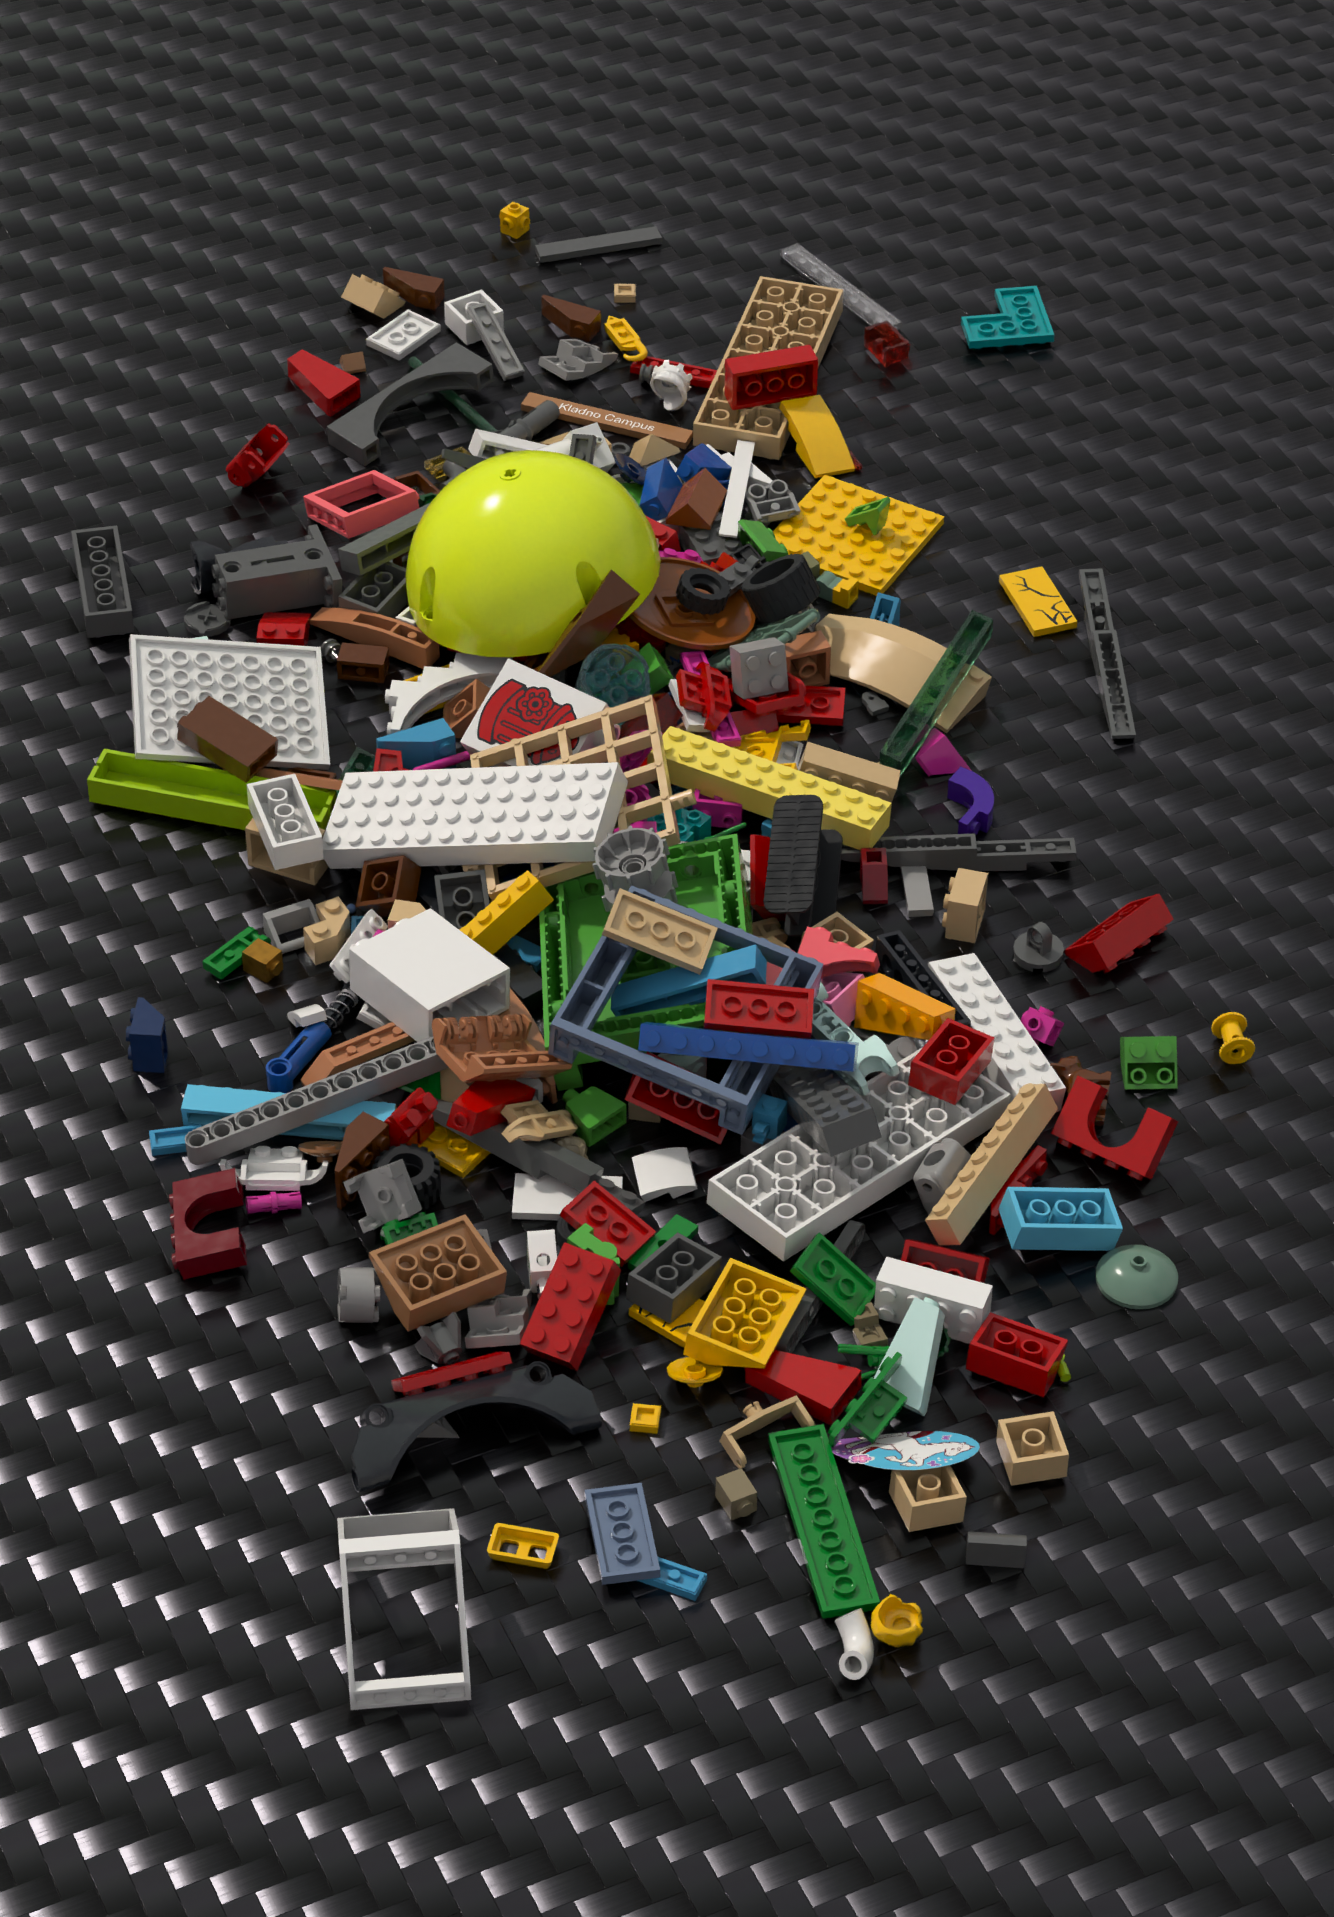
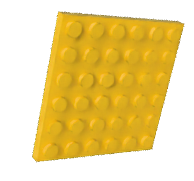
M824 475L798 503L800 514L784 519L775 528L773 533L778 543H782L786 547L788 555L803 554L808 551L820 563L819 575L824 571H830L837 577L848 580L850 577L859 580V590L877 596L878 592L884 593L942 527L944 516L889 497L891 502L886 524L874 536L867 523L861 526L858 524L848 526L845 518L855 507L886 498L887 496Z

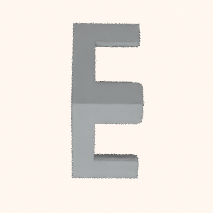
M403 1159L356 1175L343 1182L348 1194L358 1191L367 1216L359 1220L363 1233L376 1229L389 1221L405 1219L422 1210Z

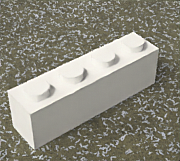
M475 429L468 450L473 456L488 459L500 454L535 450L547 445Z

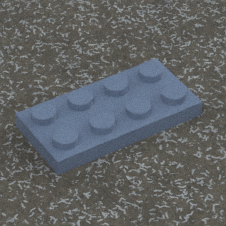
M642 1483L585 1490V1502L602 1585L659 1578L660 1566Z

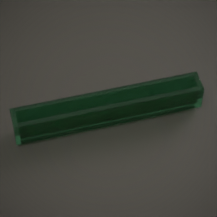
M974 610L970 612L881 749L879 764L901 770L899 777L902 776L991 638L993 619Z

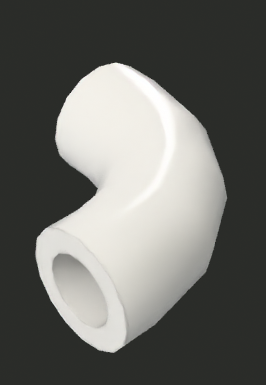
M861 1608L835 1620L844 1646V1654H842L839 1660V1668L845 1677L852 1680L860 1679L866 1675L874 1658V1644L871 1631Z

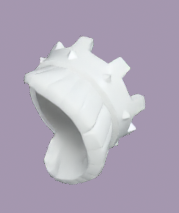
M665 360L663 365L653 368L650 386L655 394L664 400L663 403L666 410L676 411L683 407L687 401V392L691 388L689 385L692 375L684 372L683 364L679 363L677 366L669 364V360Z

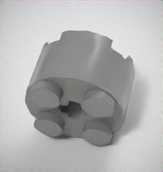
M345 1267L338 1270V1322L373 1323L379 1321V1308L374 1305L380 1302V1285H375L378 1284L379 1277L373 1267Z

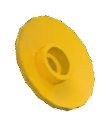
M685 1357L671 1362L667 1367V1373L673 1380L687 1383L689 1387H701L703 1383L719 1378L723 1373L722 1366L705 1364L691 1357Z

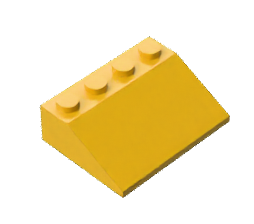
M730 1258L687 1333L683 1355L708 1365L765 1368L807 1289Z

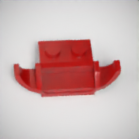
M705 662L699 663L696 667V671L700 672V675L680 669L676 675L680 706L687 710L702 713V716L706 717L703 725L704 729L715 732L732 707L728 676L723 675L718 669L710 667Z

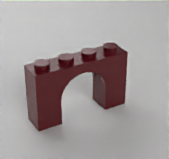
M227 1169L172 1182L173 1194H169L172 1210H174V1213L170 1214V1221L174 1233L171 1234V1242L175 1253L172 1254V1263L175 1270L179 1269L183 1280L247 1265L246 1244L239 1227L210 1234L193 1232L197 1223L208 1214L244 1205L243 1185L236 1169Z

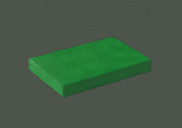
M820 1232L813 1237L790 1270L796 1278L850 1326L854 1325V1318L857 1315H862L865 1305L875 1295L876 1283Z

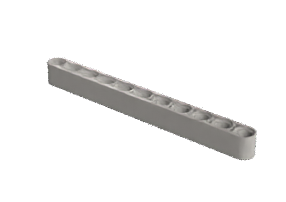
M429 1037L188 1132L185 1136L188 1160L195 1165L208 1163L449 1067L436 1054L434 1037Z

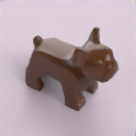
M1077 1056L1061 1058L1058 1063H1050V1066H1052L1065 1085L1067 1097L1077 1076L1108 1089L1094 1123L1096 1126H1104L1111 1072L1106 1071L1100 1074L1083 1069Z

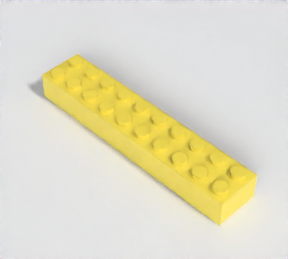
M670 726L662 735L670 784L687 790L692 789L693 792H695V789H698L700 794L713 799L714 795L721 797L723 801L741 804L742 809L773 819L774 805L780 797L786 795H816L823 802L821 830L833 829L838 831L843 838L844 845L861 850V848H873L889 827L891 802ZM653 749L648 755L647 765L655 762Z

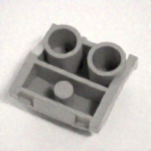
M773 480L766 487L761 484H752L748 492L746 490L744 499L755 521L768 523L788 519L800 514V508L794 494L788 489L786 482L783 480Z

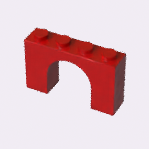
M1077 1076L1051 1134L1059 1137L1057 1142L1068 1148H1072L1073 1144L1081 1147L1080 1153L1092 1159H1095L1096 1155L1105 1158L1103 1164L1116 1170L1120 1166L1129 1169L1127 1175L1142 1181L1144 1176L1152 1180L1178 1121L1148 1107L1136 1134L1128 1143L1119 1147H1106L1097 1138L1094 1123L1108 1089Z

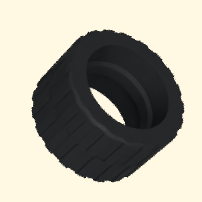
M790 554L761 566L752 572L743 581L741 590L758 622L767 624L788 618L803 610L819 596L821 591L805 557L801 554Z

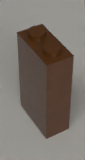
M208 696L202 702H198L187 716H182L178 721L177 739L245 783L251 780L277 756L278 739L211 696Z

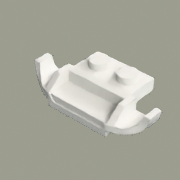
M258 1146L250 1149L248 1159H243L241 1169H236L242 1185H246V1190L300 1191L301 1186L311 1185L323 1178L327 1171L329 1160H323L321 1167L316 1170H307V1160H304V1152L296 1147L286 1146L282 1149H271L268 1146ZM221 1159V1171L232 1169L227 1163V1159Z

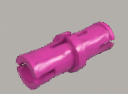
M300 1191L284 1194L270 1192L269 1195L246 1196L245 1199L247 1214L269 1211L273 1214L278 1213L280 1210L302 1208Z

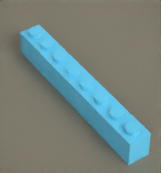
M187 1084L181 1106L183 1126L198 1124L204 1126L286 1093ZM362 1101L279 1135L343 1140L346 1127L363 1111L384 1122L396 1110V1104Z

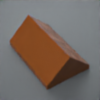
M704 468L683 484L666 518V524L710 530L726 498L727 489Z

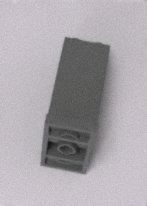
M317 524L308 526V535L305 536V541L215 555V564L212 565L215 583H212V591L214 597H218L219 609L224 611L227 620L324 604L326 608H339L338 596L342 593V578Z

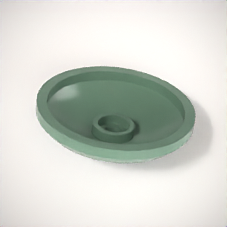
M1125 1245L1114 1248L1100 1259L1096 1268V1283L1101 1293L1113 1303L1130 1309H1150L1160 1306L1174 1295L1178 1285V1272L1170 1258L1162 1252L1144 1245Z

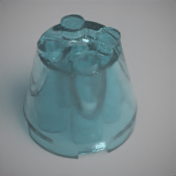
M604 644L594 649L585 658L574 688L606 702L612 708L649 695L651 690L649 666L637 650L626 644Z

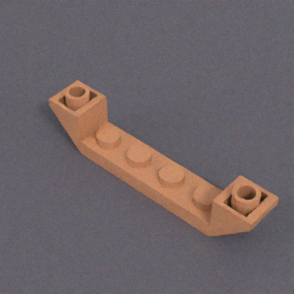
M393 1022L323 1050L300 1079L303 1087L415 1040Z

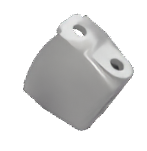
M945 1138L941 1143L932 1145L914 1174L915 1186L928 1215L971 1157L967 1150L955 1139Z

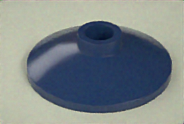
M617 453L614 459L622 472L620 474L621 478L627 483L633 481L644 486L646 470L631 457Z

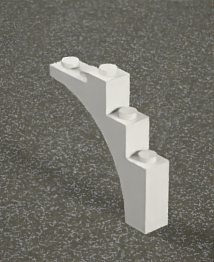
M456 652L454 662H450L449 668L424 666L422 676L418 675L417 682L392 680L390 689H386L385 704H389V714H391L392 722H388L387 735L411 728L424 713L438 704L450 700L476 678L491 689L507 659L513 660V657H484Z

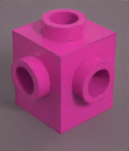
M1040 1006L1039 1010L1030 1007L1028 1011L1024 1012L1020 1021L1037 1045L1041 1041L1047 1045L1054 1046L1065 1023L1053 1018L1054 1012Z

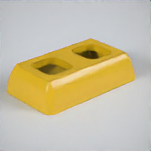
M496 1523L487 1552L493 1560L548 1569L553 1560L559 1535L554 1532ZM505 1542L517 1544V1553L500 1552L502 1544ZM536 1547L547 1550L545 1559L529 1557L530 1549Z

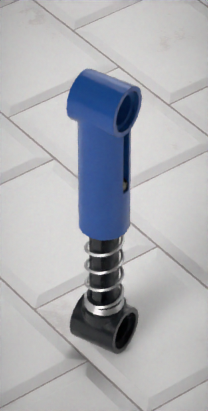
M350 981L348 983L344 982V986L336 996L335 1001H332L329 1008L325 1009L327 1020L306 1026L279 1058L271 1059L266 1064L267 1088L270 1092L288 1093L291 1091L293 1080L331 1038V1029L336 1028L337 1022L343 1020V1015L350 1012V1007L364 1005L365 1001L350 990Z

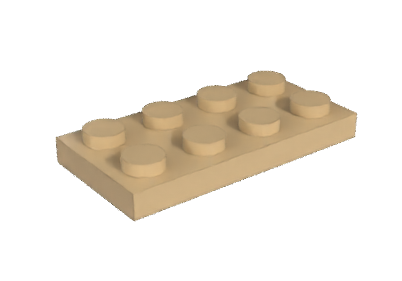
M620 888L602 935L700 975L718 928Z

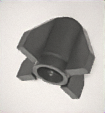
M452 1312L443 1322L436 1323L431 1327L420 1326L417 1328L421 1339L414 1345L420 1355L438 1364L445 1365L453 1364L460 1359L459 1355L463 1351L461 1347V1321L456 1312Z

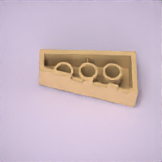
M807 742L797 770L804 773L812 774L891 803L897 790L901 771Z

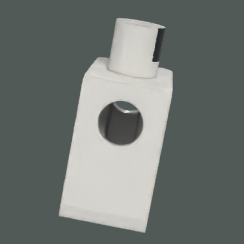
M554 1229L527 1231L529 1283L531 1292L537 1293L538 1298H540L557 1260Z

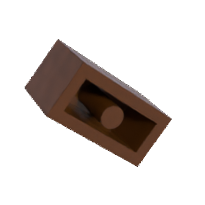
M342 643L337 657L338 679L384 683L390 666L389 647Z

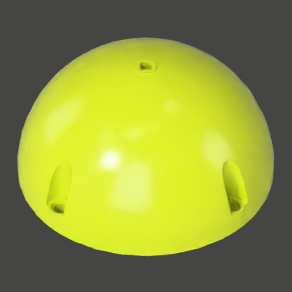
M539 450L514 451L488 458L470 467L450 481L431 501L413 534L406 567L407 598L410 613L419 629L430 639L444 647L484 657L538 655L552 651L569 623L582 608L587 606L586 604L589 603L610 570H613L640 594L617 624L626 619L644 602L653 590L659 576L661 559L654 531L645 514L632 495L608 473L587 461L563 453Z

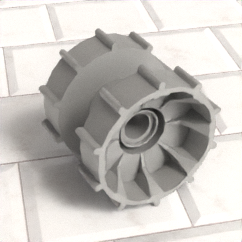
M629 826L628 829L620 830L613 834L608 833L607 838L598 847L593 848L596 862L592 865L596 879H601L603 882L605 895L602 896V901L606 912L611 911L619 889L628 891L631 885L678 903L675 888L678 887L674 871H669L667 855L670 854L665 838L661 839L654 832L653 828L648 830Z

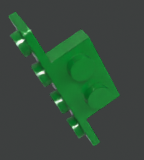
M896 1352L892 1358L888 1356L879 1368L881 1371L875 1379L871 1377L862 1389L864 1392L858 1400L854 1398L845 1410L847 1413L841 1421L837 1419L828 1431L831 1447L834 1448L849 1428H852L873 1444L906 1404L907 1397L886 1383L901 1365V1353Z

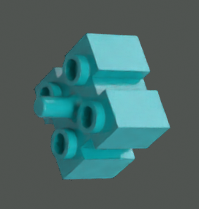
M687 807L675 810L680 841L692 842L711 836V816L696 809L688 811ZM664 813L648 818L647 821H656L657 832L666 829Z

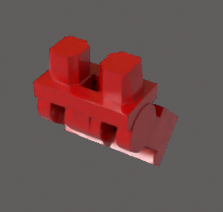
M421 1087L417 1088L384 1121L389 1124L390 1147L393 1145L397 1147L403 1143H406V1145L422 1144L435 1131L432 1112L437 1108L438 1101L430 1092L425 1093Z

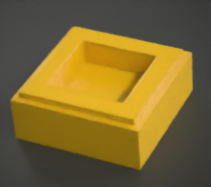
M633 1403L630 1431L658 1434L661 1406Z

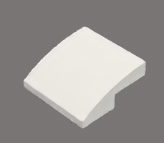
M687 1147L658 1149L632 1157L640 1196L645 1202L666 1193H670L674 1199L698 1189Z

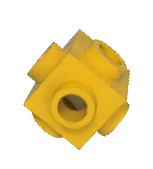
M511 202L500 210L501 233L518 239L530 230L529 208L519 203Z

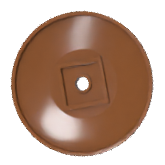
M660 557L659 576L653 590L644 602L629 615L630 619L651 635L674 645L698 650H720L741 643L752 632L756 618L741 589L728 598L724 610H721L718 614L704 615L687 609L676 597V589L684 571L690 568L709 569L718 574L720 572L695 561L674 557ZM695 588L702 593L711 594L706 590Z

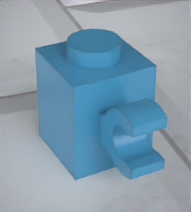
M766 1094L761 1096L753 1110L752 1134H755L753 1142L763 1144L766 1138L773 1140L781 1135L787 1125L788 1101Z

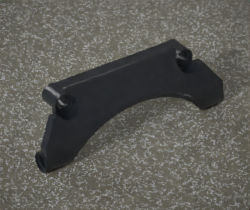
M540 1361L385 1403L373 1404L365 1409L360 1416L361 1427L359 1428L350 1456L353 1465L351 1469L352 1481L358 1493L388 1485L400 1459L416 1437L438 1419L464 1408L491 1404L521 1407L540 1413L555 1421L572 1435L601 1428V1414L595 1403L592 1391L564 1374L552 1377L549 1367ZM530 1370H535L540 1374L541 1380L539 1383L534 1382L530 1378ZM370 1412H376L380 1415V1425H375L370 1421Z

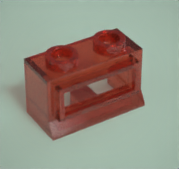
M888 321L865 327L864 346L885 368L892 363L908 358L910 351L908 340ZM883 343H885V344L888 346V347H885L884 350H883Z

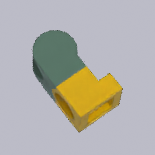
M824 571L816 579L821 588L820 598L846 609L858 598L859 580L850 577L848 580L837 577L830 571Z

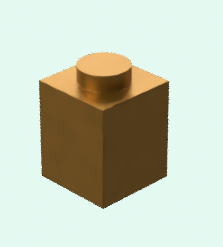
M259 938L242 951L243 971L266 983L279 975L283 970L282 950Z

